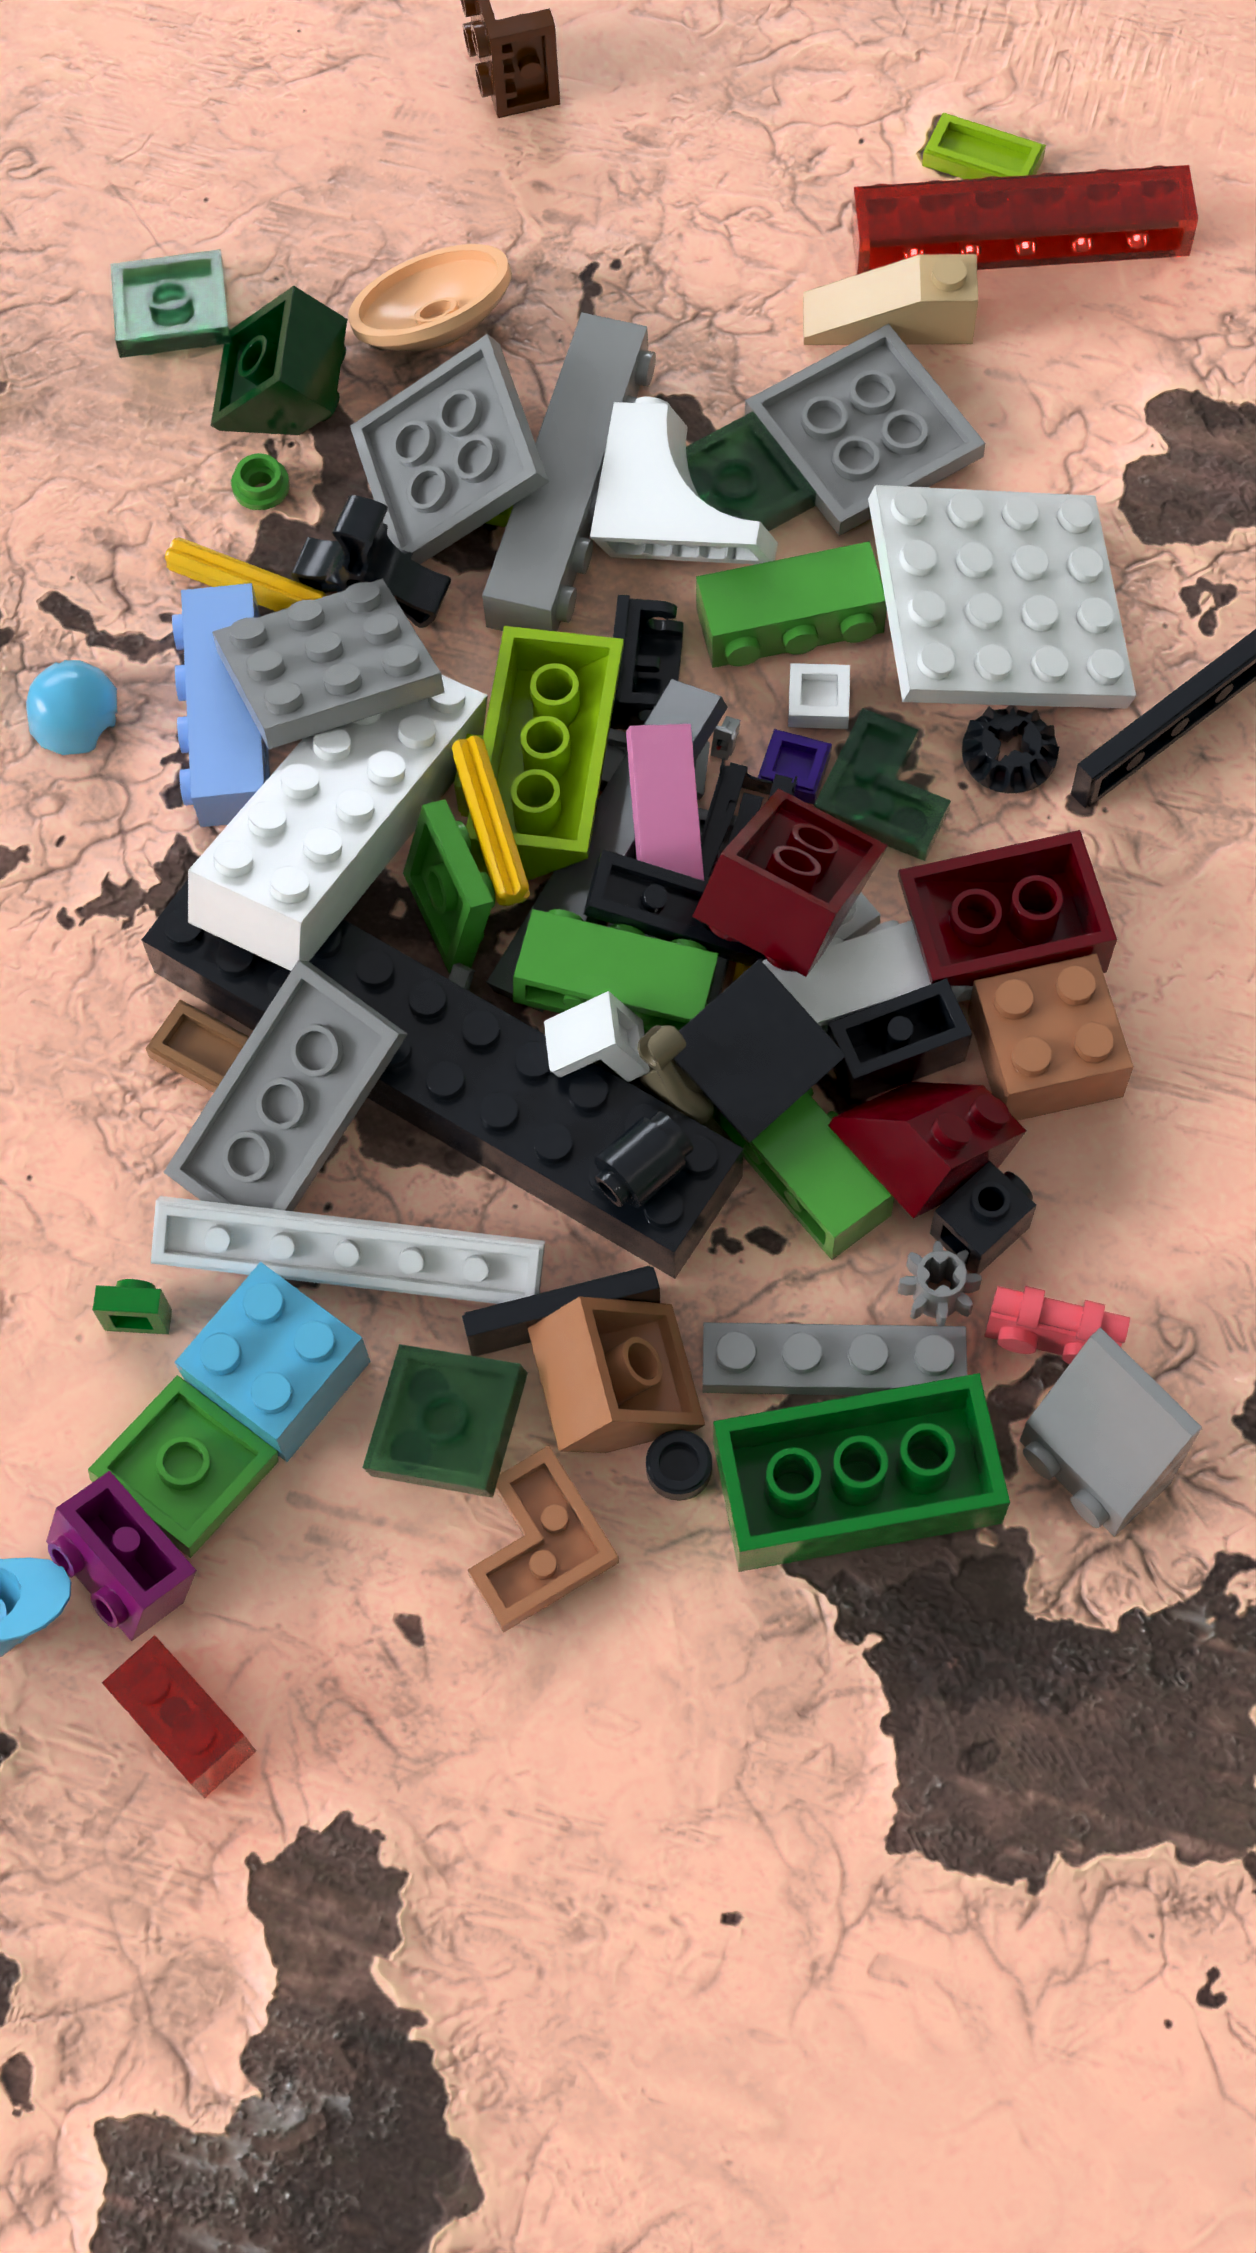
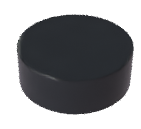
M672 1430L657 1437L650 1445L646 1455V1474L650 1485L658 1494L671 1500H687L700 1494L708 1485L712 1475V1455L704 1440L698 1435L685 1430Z

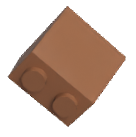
M579 1296L527 1328L552 1428L560 1452L608 1453L652 1442L660 1435L672 1430L691 1432L705 1426L672 1304Z

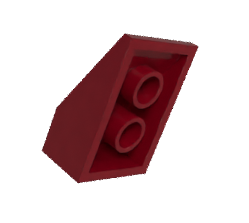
M778 788L720 854L693 917L707 924L710 930L718 937L733 942L739 941L765 955L767 961L773 966L784 971H795L806 977L829 946L883 857L888 845Z
M1080 830L898 870L899 882L931 984L947 978L950 986H973L974 980L1097 954L1103 973H1107L1117 937Z

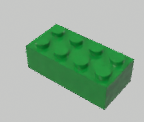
M980 1373L713 1421V1446L738 1572L1003 1523L1010 1505Z

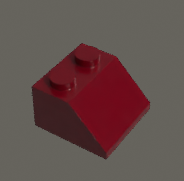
M930 1082L906 1083L833 1117L828 1124L831 1130L913 1219L943 1204L989 1161L999 1168L1027 1131L1010 1114L1004 1102L993 1096L984 1085Z

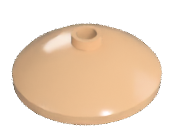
M483 244L450 246L419 255L388 270L359 293L349 309L348 320L354 335L360 341L380 349L423 351L449 347L474 330L499 304L511 280V267L506 255L501 250Z

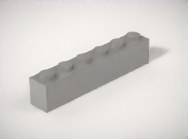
M581 312L535 443L549 482L513 506L482 594L487 628L503 631L504 626L558 631L561 621L570 622L577 597V589L573 587L577 573L586 574L592 556L593 540L589 539L613 404L614 402L635 403L640 385L648 387L653 377L656 353L648 351L647 326Z

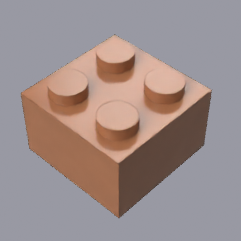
M1097 954L974 980L968 1016L992 1095L1004 1102L1010 1114L1017 1121L1124 1097L1134 1066Z

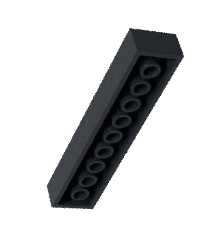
M188 880L141 939L154 973L253 1031L291 972L284 967L188 923ZM343 919L309 962L408 1034L367 1098L676 1279L742 1179L744 1148L594 1062L563 1077L556 1076L549 1069L545 1034ZM658 1111L663 1112L680 1126L692 1143L693 1151L685 1158L686 1167L640 1208H635L627 1202L618 1207L602 1193L594 1180V1177L599 1173L595 1164V1158L641 1117L650 1119Z

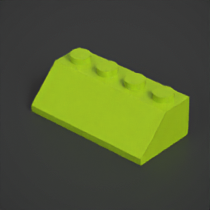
M504 626L483 740L527 880L588 859L624 639ZM469 812L466 828L471 841V854L479 871H484L488 874Z

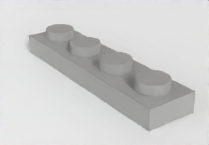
M703 1323V1393L861 1395L967 1375L966 1326Z

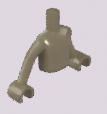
M658 1025L652 1027L642 1036L637 1046L639 1056L649 1065L650 1072L628 1083L733 1142L713 1118L714 1105L673 1060L686 1047L683 1036L674 1026L667 1025L662 1027ZM601 1059L594 1062L595 1064L622 1078L618 1073H616Z

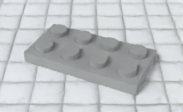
M298 960L164 1170V1173L201 1201L294 1211L408 1034L309 961Z

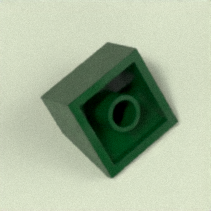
M292 286L226 332L211 426L219 431L300 435L319 422L328 420L335 412L340 398L337 389L341 365L346 355L344 341L348 319L299 288Z

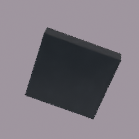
M759 959L679 1030L686 1042V1047L673 1060L745 1141L750 1143L845 1058L846 1055Z

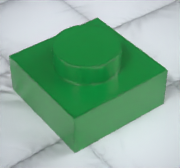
M122 1279L117 1281L116 1286L96 1285L92 1310L105 1331L169 1335L172 1309L161 1289H156L155 1285L150 1282L138 1279Z

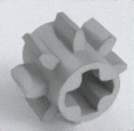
M935 1241L932 1252L923 1258L916 1253L910 1252L906 1266L915 1276L900 1278L898 1294L905 1296L913 1295L914 1303L911 1310V1318L915 1319L925 1314L926 1316L936 1318L938 1326H945L947 1316L955 1311L966 1317L971 1314L973 1302L965 1293L978 1291L982 1277L976 1273L967 1274L965 1265L969 1252L966 1249L956 1255L950 1251L943 1250L941 1242ZM943 1279H946L951 1283L950 1288L945 1285L939 1286L936 1290L928 1287L929 1281L938 1284Z

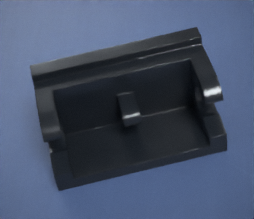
M618 595L613 638L624 639V648L610 728L627 730L629 726L644 725L671 679L679 681L684 623L669 620L676 618L677 606L675 604L658 600L630 599V595ZM654 617H661L666 620H657Z

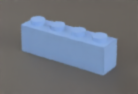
M252 583L181 590L182 614L172 615L175 646L177 650H184L185 664L175 665L176 691L179 701H186L187 716L177 718L178 740L181 752L189 753L190 766L189 769H180V789L184 806L194 805L201 827L228 825L270 777L268 747L216 650L212 633L213 631L229 627L240 619L260 617Z

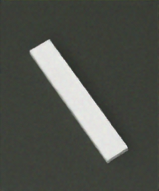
M160 1196L155 1204L151 1264L250 1275L256 1266L262 1262L283 1279L500 1304L540 1294L545 1241Z

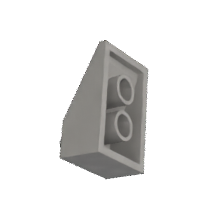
M1100 1327L1090 1336L1027 1420L1020 1442L1025 1446L1023 1454L1028 1463L1044 1478L1051 1480L1055 1477L1073 1495L1070 1501L1077 1513L1095 1528L1103 1525L1115 1537L1172 1483L1202 1427Z

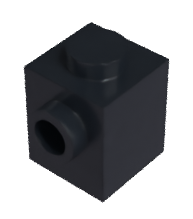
M989 1161L934 1211L930 1234L937 1241H940L947 1251L956 1255L966 1249L969 1252L965 1265L966 1269L970 1273L980 1274L1030 1228L1036 1204L1032 1201L1033 1195L1030 1189L1017 1175L1010 1171H1006L1003 1174Z

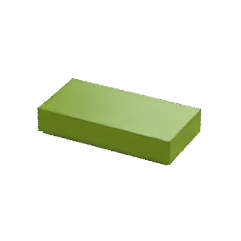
M943 112L923 152L922 166L1025 199L1044 159L1046 145Z

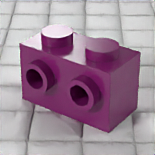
M111 1471L102 1475L55 1509L46 1540L49 1555L55 1564L65 1569L70 1578L76 1576L89 1591L96 1613L111 1628L119 1626L132 1642L184 1603L197 1570Z

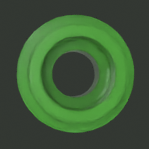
M257 453L243 458L238 463L231 479V486L234 497L242 506L252 510H267L277 506L285 499L289 492L290 482L288 473L281 463L270 455ZM261 483H266V484H267V485L262 486V487H255L256 485L261 484Z

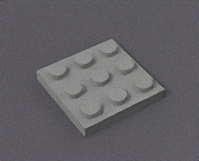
M889 324L745 400V415L839 536L871 519L868 498L875 485L930 487L984 457L986 443Z
M488 334L350 425L375 501L383 503L388 507L383 519V524L388 525L387 535L397 548L413 553L411 559L418 564L427 561L549 482L501 346Z
M383 578L373 582H359L349 586L344 591L315 600H301L292 604L289 608L261 617L243 618L234 622L229 627L212 632L216 650L268 749L445 693L439 668Z

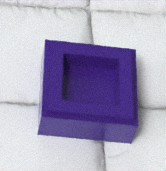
M774 729L758 778L774 781L775 774L793 778L794 782L795 776H798L794 797L815 805L830 760L832 744Z

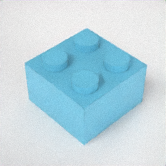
M260 1262L178 1357L175 1364L187 1383L276 1449L278 1456L288 1462L371 1361L363 1338Z

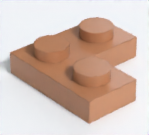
M549 1445L492 1478L493 1487L516 1522L523 1537L468 1569L471 1580L503 1633L619 1563V1556Z

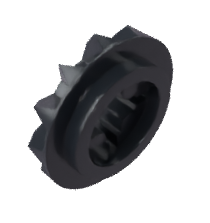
M1009 705L1006 709L998 710L988 706L982 716L975 721L970 720L962 741V758L970 775L981 785L1001 793H1022L1038 787L1049 778L1056 766L1060 747L1057 745L1054 725L1047 726L1040 719L1037 709L1029 713L1018 710L1015 705ZM1022 735L1020 748L1022 752L1013 750L1008 756L1004 755L1001 761H998L1001 747L1000 740L1008 742L1013 736Z

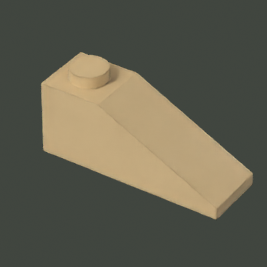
M977 254L916 255L803 292L804 345H850L887 324L893 328L906 345L973 344L978 308Z

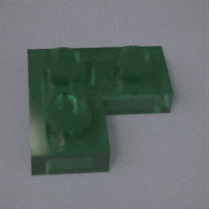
M862 708L814 807L888 845V847L926 861L949 813L951 800L898 780L917 742L918 729Z

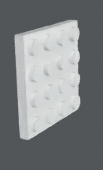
M890 485L874 486L868 502L902 702L1127 709L1136 697L1096 496Z

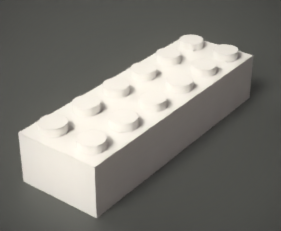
M442 675L445 691L443 694L303 738L188 870V923L292 971L298 960L310 961L415 831L422 805L439 801L453 784L457 769L453 759L452 745L458 739H465L467 734L483 735L488 695Z

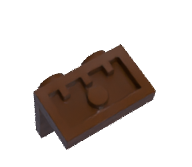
M460 0L465 17H471V22L463 23L462 27L469 57L477 56L480 60V63L475 64L480 94L482 98L491 96L497 118L560 105L556 29L550 8L496 20L490 0Z

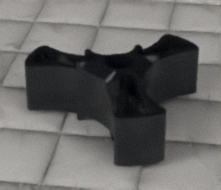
M349 495L332 531V535L337 541L307 537L291 572L292 578L296 582L324 593L333 591L338 593L346 590L353 584L373 582L383 578L406 617L419 628L427 627L435 620L450 586L451 578L416 563L411 559L413 553L397 548L387 535L388 525L383 524V519L388 510L385 504L369 498Z

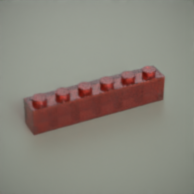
M1158 165L1149 168L1099 169L1087 172L1042 173L1039 175L1010 177L990 176L980 179L932 180L918 183L857 186L853 188L851 216L857 275L916 255L977 254V270L1190 256L1198 223V213L1189 165Z

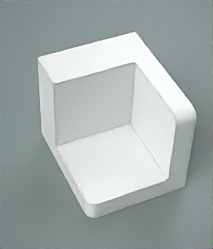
M609 991L544 1021L549 1069L558 1077H563L600 1059L627 1082L650 1072L649 1065L643 1061L637 1050L639 1040L645 1035L643 1020Z

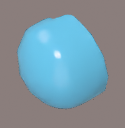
M81 660L55 662L42 671L30 685L26 700L30 734L42 748L61 755L81 754L94 750L102 732L107 727L113 728L115 726V714L118 712L117 688L101 669Z

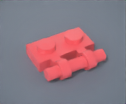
M997 1286L984 1337L998 1340L997 1344L1008 1351L1032 1354L1037 1349L1062 1355L1063 1361L1070 1364L1090 1336L1100 1327L1121 1347L1127 1337L1130 1317L1104 1311L1105 1304L1085 1300L1083 1306L1047 1298L1044 1297L1045 1290L1025 1286L1024 1292Z

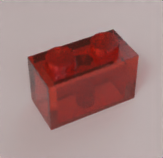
M155 1635L102 1682L204 1799L256 1752V1749Z

